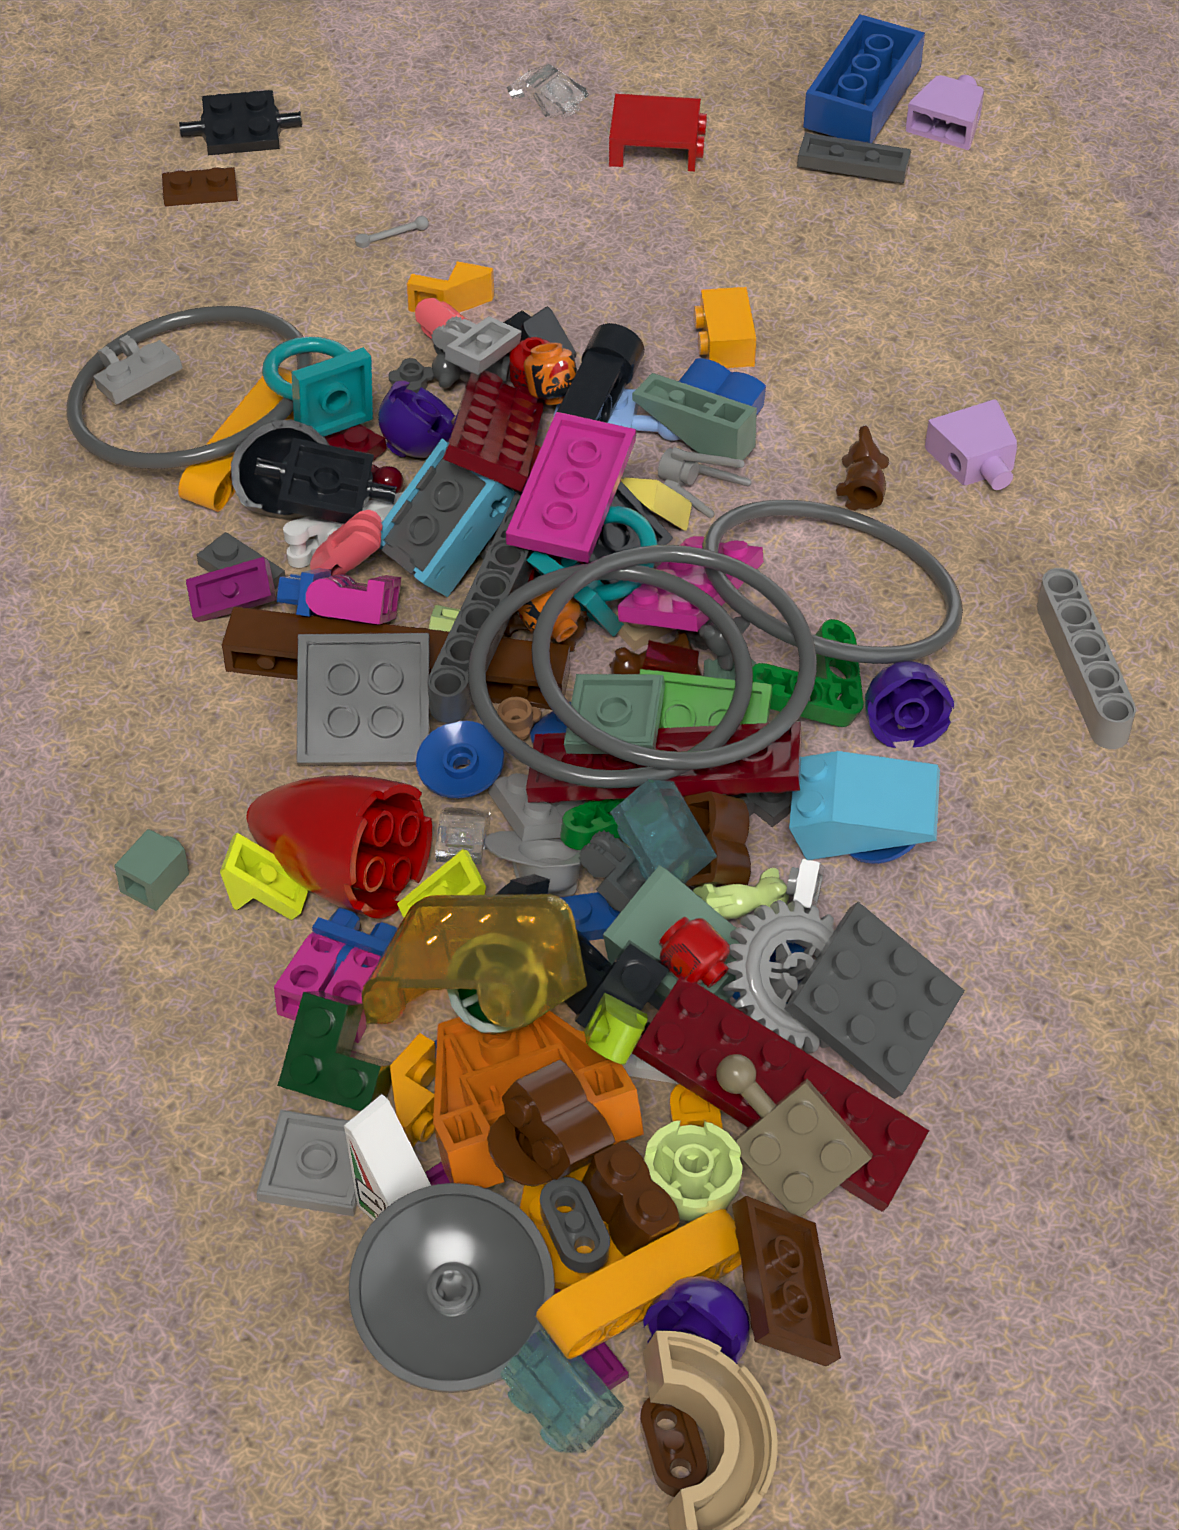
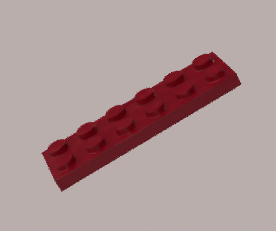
M483 371L479 375L471 373L443 459L521 492L528 477L545 400L533 397L527 387L518 386L516 389L502 383V378L492 372Z
M801 721L795 722L785 734L771 745L749 757L717 767L689 770L668 780L630 788L587 787L554 779L529 767L526 785L528 803H557L560 801L576 800L602 801L605 799L621 798L647 799L650 797L667 796L685 797L709 791L726 795L800 791ZM769 723L740 724L724 746L747 738ZM717 725L659 728L656 750L687 752L705 739ZM566 733L535 734L533 749L555 760L574 766L600 770H628L647 767L621 760L609 754H567L564 746Z
M682 976L677 980L632 1052L636 1057L746 1127L751 1126L760 1116L741 1094L729 1093L719 1085L716 1071L719 1063L725 1057L732 1054H740L749 1058L756 1069L755 1081L775 1104L808 1079L873 1153L871 1160L839 1186L881 1212H884L891 1203L930 1131L696 982L686 981Z

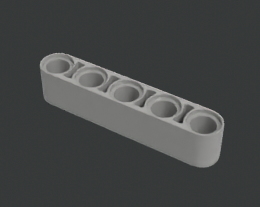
M1050 569L1042 578L1037 603L1038 614L1091 738L1100 747L1106 749L1121 748L1128 743L1136 713L1135 703L1080 579L1069 569Z

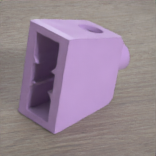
M942 75L936 76L909 102L906 132L969 150L981 116L984 96L983 88L977 86L975 79L969 75H961L957 80Z
M996 399L928 421L925 449L962 485H969L986 479L994 490H1001L1011 483L1013 479L1011 471L1014 468L1017 440Z

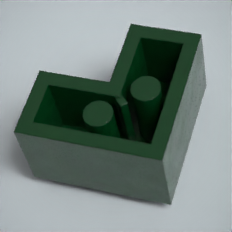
M323 991L303 992L277 1086L357 1111H362L381 1094L387 1098L391 1085L390 1065L392 1062L352 1050L364 1004Z

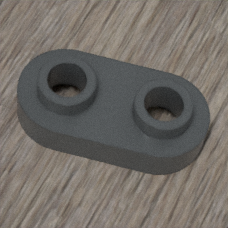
M570 1177L554 1179L547 1183L540 1194V1214L561 1261L566 1267L579 1273H590L600 1269L609 1257L610 1236L587 1187L579 1180ZM568 1206L573 1210L568 1213H562L557 1208ZM580 1246H588L593 1251L582 1254L578 1253L576 1249Z

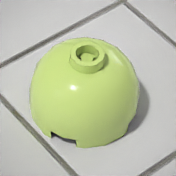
M680 1120L673 1121L655 1132L647 1142L644 1160L648 1166L651 1181L661 1186L672 1198L677 1207L680 1220L691 1222L707 1213L728 1207L739 1190L743 1167L740 1160V1147L728 1132L713 1123L705 1121L704 1127L695 1125L680 1126Z

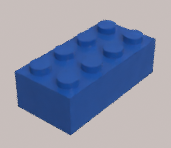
M859 14L806 92L803 128L837 138L872 143L921 68L925 32Z

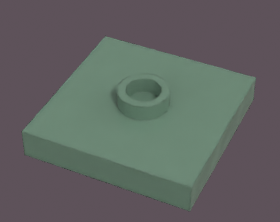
M576 674L571 705L587 721L609 735L641 747L656 749L665 690L664 676L649 674ZM567 727L564 740L567 754H607L584 741Z

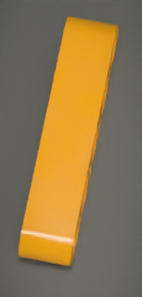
M279 367V375L287 382L292 383V371ZM262 376L206 445L230 437L254 424L269 413L283 397L272 391ZM294 411L285 420H294ZM235 452L208 462L188 466L179 482V497L216 512L221 511L236 492L231 478V462Z
M726 1209L707 1213L554 1294L538 1309L535 1317L567 1359H573L643 1321L652 1303L676 1281L695 1276H704L718 1280L742 1265L738 1240L735 1234V1221Z

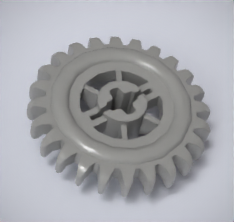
M781 900L773 902L770 907L760 905L755 909L754 915L748 914L741 919V925L747 928H736L730 932V937L738 940L740 943L729 945V955L733 956L736 961L726 964L729 967L727 973L736 975V980L725 985L723 991L739 992L740 997L731 1004L737 1009L747 1008V1015L798 1048L801 1049L804 1045L806 1053L815 1052L819 1046L822 1048L830 1047L784 1008L787 1005L786 1002H789L815 962L812 955L814 954L816 958L835 931L832 928L834 918L827 914L819 919V910L815 905L804 910L802 903L797 900L790 902L788 905ZM787 943H796L806 947L804 952L792 954ZM776 949V962H769L770 956Z

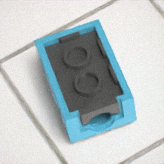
M441 439L383 520L380 549L410 574L414 575L421 583L448 597L500 526L516 492L504 484L444 460L443 456L448 442Z

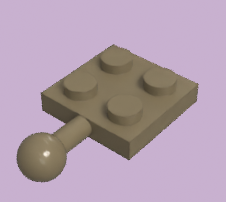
M732 1054L725 1057L719 1063L716 1071L719 1085L729 1093L741 1094L760 1116L757 1121L734 1139L740 1147V1156L789 1213L801 1217L872 1159L873 1153L808 1079L775 1104L755 1081L756 1069L749 1058L740 1054Z

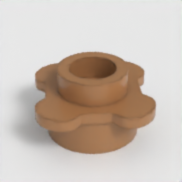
M521 697L507 698L499 704L497 713L502 721L521 740L530 736V728L541 719V711L537 707H532L528 700Z

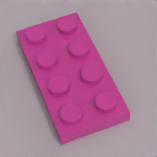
M556 412L506 531V544L589 563L634 447L636 429Z
M704 536L689 537L679 546L702 548ZM740 540L726 543L720 542L718 553L740 560L755 569H758L764 562L763 547L749 546L746 542ZM662 562L656 568L695 585L710 595L721 606L725 603L709 581L703 566ZM726 574L728 579L737 589H739L740 586L744 583L743 581ZM642 584L639 588L634 589L617 606L619 622L698 632L701 626L709 620L701 610L685 599L647 584Z

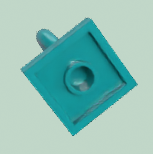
M300 337L279 344L266 356L262 367L263 378L272 391L283 398L293 401L294 421L311 426L324 437L373 420L372 358L364 347L350 351L341 343L328 338ZM313 352L333 357L292 371V383L284 380L278 372V368L284 360L297 354Z
M610 506L603 525L609 523L627 525L637 534L641 547L657 545L655 532L645 517L630 508ZM534 551L527 559L541 576L558 569L581 565L577 563V560L560 557V565L546 553ZM647 563V564H639V565L653 568L654 565H655V563ZM594 580L575 594L573 598L578 601L581 610L587 611V617L614 637L621 627L624 626V623L619 622L618 616L605 602L621 599L631 594L634 589L639 588L643 583L619 580L615 583L604 585L600 580Z

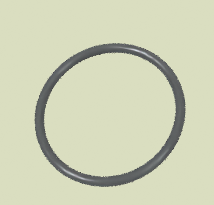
M210 306L179 311L153 319L120 335L106 346L118 356L123 353L119 345V339L126 335L130 336L138 344L152 336L178 327L216 321H235L259 325L278 333L287 341L304 336L285 319L263 310L240 306ZM98 352L78 373L68 394L66 404L69 427L74 437L85 449L108 462L140 469L178 468L221 458L235 452L237 445H240L253 430L271 421L285 420L293 412V401L283 398L269 413L254 424L230 437L208 445L164 453H143L120 449L101 441L87 428L82 415L83 400L86 391L94 380L93 376L105 367L100 360ZM312 352L296 355L297 370L313 365Z
M765 500L745 504L726 512L710 526L704 536L702 549L718 552L723 536L733 527L749 520L770 516H799L830 521L867 533L906 554L927 572L943 595L946 605L945 619L940 628L925 639L897 646H862L829 640L812 634L816 654L839 660L871 664L912 661L942 649L953 639L961 625L963 615L961 596L953 578L944 566L925 548L905 534L858 512L812 501ZM704 567L714 589L734 611L757 628L797 647L794 635L788 624L754 605L732 584L725 573Z
M652 545L636 547L604 556L587 564L568 577L551 594L537 619L532 639V664L536 681L543 697L556 716L573 733L597 749L621 760L659 769L696 770L712 768L736 762L765 749L785 734L800 717L812 694L817 673L815 643L810 627L804 615L788 594L769 577L740 560L725 554L691 546ZM660 562L686 563L723 572L743 581L760 592L779 610L794 635L799 655V672L794 691L785 707L769 724L747 738L727 746L701 751L675 752L645 748L625 742L609 735L587 721L573 708L558 687L550 664L549 649L554 624L565 605L575 594L594 580L613 571L639 564Z
M587 564L558 569L533 579L509 594L492 610L481 625L471 649L468 665V684L471 699L484 727L509 754L521 763L554 779L597 788L644 786L665 781L689 771L659 769L648 766L628 770H600L574 766L555 760L533 749L519 739L502 721L491 702L486 683V664L490 647L501 627L523 605L548 591L558 588L568 577ZM635 565L613 571L596 579L631 581L666 590L697 607L716 625L725 638L733 657L735 668L734 692L728 710L720 723L705 739L688 751L723 747L735 733L744 718L753 686L752 661L748 646L733 618L710 595L680 577L654 568Z

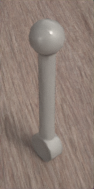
M419 216L414 222L372 235L358 234L355 237V243L359 248H366L371 242L410 230H425L429 225V221L426 217Z

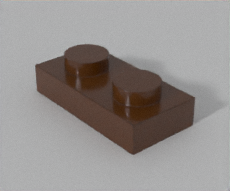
M215 167L192 171L178 170L162 173L165 207L238 201L235 167Z

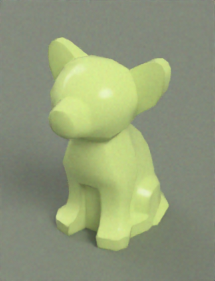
M776 868L764 871L755 886L730 884L715 887L713 884L708 883L693 890L695 894L726 920L743 917L760 905L770 907L777 900L787 904L789 895L786 894L787 886L783 880L779 879V871Z

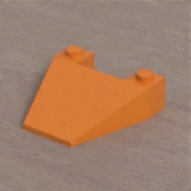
M542 1004L534 1018L519 1030L502 1035L481 1033L466 1025L460 1017L438 1023L433 1125L442 1166L449 1182L469 1184L482 1188H488L504 1182L503 1172L495 1165L489 1153L487 1141L490 1126L500 1116L505 1114L502 1096L516 1080L558 1060L563 1061L574 1072L584 1089L587 1101L593 1104L607 1121L614 1136L615 1143L613 1145L644 1135L637 1089L623 1065L613 1062L591 1049L586 1043L585 1035Z

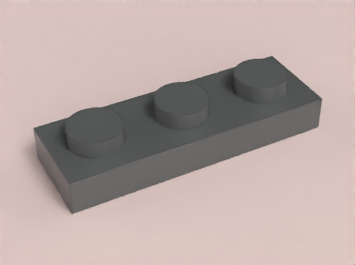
M805 133L798 153L797 167L904 183L910 163L911 149Z

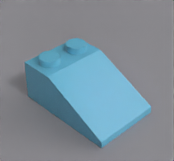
M842 751L801 757L800 791H792L789 829L807 860L937 841L940 769L937 764Z

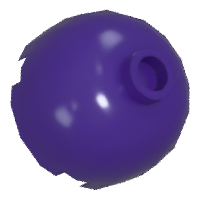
M396 381L384 397L378 412V423L381 433L387 440L386 445L393 453L400 457H406L407 455L415 458L429 457L441 439L448 442L453 428L451 421L455 415L450 408L429 391L421 387L415 393L407 389L410 382Z
M914 661L893 663L883 668L872 679L865 694V712L868 723L875 737L888 747L896 748L893 742L915 740L913 747H923L936 741L948 729L951 723L949 716L952 708L954 709V700L945 680L929 665ZM898 724L902 727H905V729H899L897 727Z
M704 1276L687 1277L673 1283L652 1303L643 1319L644 1327L648 1324L652 1335L647 1341L648 1343L656 1331L684 1332L699 1336L722 1347L720 1351L736 1364L740 1361L750 1340L749 1315L743 1302L730 1288L717 1280Z

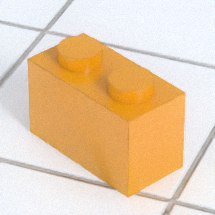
M747 287L701 289L700 305L694 306L693 309L695 329H702V331L698 332L699 354L706 355L708 360L715 361L725 368L755 367L756 333Z

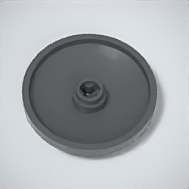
M459 1183L424 1187L401 1197L389 1205L378 1215L364 1233L356 1249L349 1276L351 1314L355 1327L369 1352L385 1369L400 1380L424 1390L442 1393L478 1390L504 1379L517 1370L530 1357L542 1340L546 1330L535 1317L536 1312L555 1294L552 1260L547 1245L533 1221L524 1211L504 1196L479 1186Z

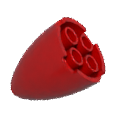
M355 775L320 776L284 784L258 796L249 806L246 815L249 831L257 844L274 854L286 874L293 881L318 897L341 908L375 919L389 917L399 910L397 905L399 901H396V898L410 880L416 883L421 881L428 863L432 844V818L424 816L420 801L422 792L406 783L376 777ZM351 887L357 888V889H360V890H364V891L352 890Z

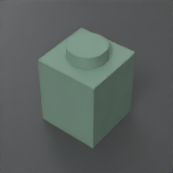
M147 829L114 865L120 892L155 911L159 909L189 875L185 848L182 844L171 836L163 837L150 829Z

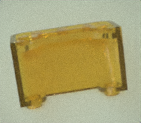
M551 894L432 895L421 899L410 907L363 986L361 994L366 1023H393L404 1014L407 1003L429 990L476 989L480 1007L488 1020L495 1025L503 1027H526L587 986L573 913L563 899Z

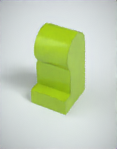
M604 993L584 1030L586 1043L603 1057L625 1065L645 1029L644 1026L648 1016L646 1013Z

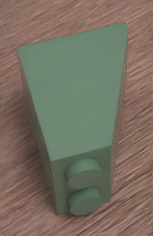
M660 865L603 934L608 961L613 964L629 940L660 960L659 954L662 946L659 944V940L672 925L683 917H687L689 920L703 918L729 945L740 943L738 940L730 937V932L736 929L735 926ZM729 955L724 963L728 964L736 961V959ZM668 971L656 988V991L667 998L677 979ZM726 973L712 987L708 988L704 983L700 986L730 1004V998L735 991L726 992L723 991V987L735 981L736 975Z

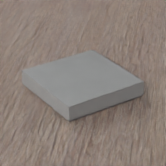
M280 1110L257 1189V1200L272 1204L354 1216L357 1200L344 1125L350 1120Z

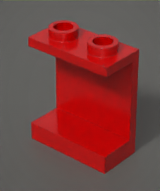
M615 93L609 135V167H623L627 145L689 149L688 171L695 172L696 158H703L707 123V114L700 113L701 98Z

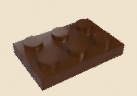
M744 1196L733 1203L735 1234L739 1245L743 1281L746 1287L754 1341L822 1366H829L841 1359L816 1223L749 1196Z

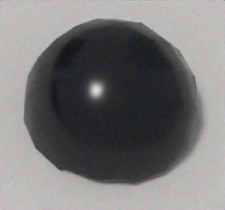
M275 420L253 430L240 445H237L231 462L232 485L240 502L249 510L266 516L284 519L308 517L277 510L280 494L279 479L255 475L258 457L283 463L284 458L290 453L293 438L329 445L327 440L311 426L294 420Z

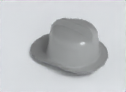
M499 831L491 833L485 838L484 846L489 852L500 858L512 861L516 878L536 874L550 879L548 895L571 896L575 894L578 888L581 861L578 859L581 850L569 848L561 839L521 841L515 831Z

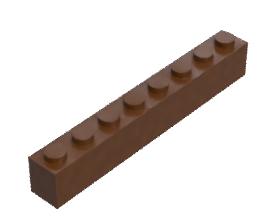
M233 607L223 638L222 650L226 672L297 680L298 634L429 633L431 672L450 631L385 623L379 625L340 618L296 615V613L268 611L258 608ZM502 637L486 671V683L492 703L500 704L507 698L521 697L528 700L532 707L552 710L543 697L536 681L532 664V641ZM550 642L549 652L552 672L558 687L565 696L570 674V645Z

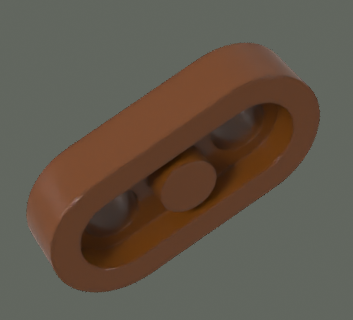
M649 1397L644 1402L640 1413L642 1437L658 1487L664 1493L675 1497L681 1489L700 1484L705 1480L707 1476L706 1454L696 1421L689 1414L672 1405L651 1403ZM662 1419H669L675 1423V1427L670 1430H663L658 1427L657 1423ZM682 1466L688 1469L690 1474L685 1478H677L672 1475L671 1470Z

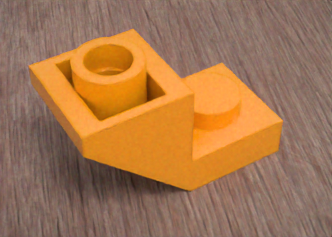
M457 261L448 281L411 274L407 282L408 311L415 312L418 303L427 298H436L439 302H446L459 313L492 301L494 298L493 268Z
M421 1033L413 1039L390 1065L395 1114L412 1148L418 1141H427L435 1131L433 1125L434 1093L426 1089L435 1077V1042Z

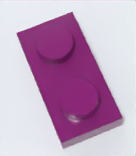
M265 557L186 579L192 617L197 622H204L231 614L233 607L252 608L277 600L270 563Z

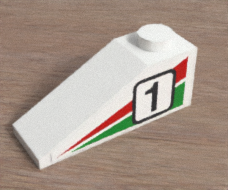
M381 1094L344 1125L357 1206L373 1221L389 1205L401 1197L421 1188L431 1186L389 1100Z

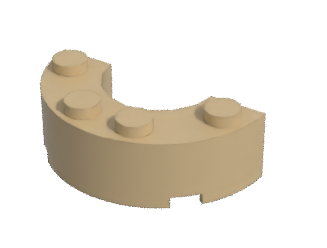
M656 1331L643 1350L650 1402L672 1405L689 1414L703 1430L710 1450L709 1472L705 1480L700 1484L681 1489L667 1506L670 1530H738L767 1493L776 1468L778 1439L776 1424L769 1401L752 1373L745 1365L739 1367L732 1359L720 1351L722 1347L699 1336L684 1332Z

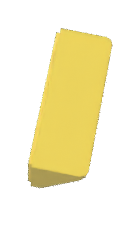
M621 479V482L649 510L683 531L687 530L692 506L690 500L658 480Z

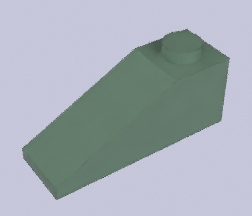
M651 373L632 393V400L698 453L744 460L756 447L757 408L655 373Z

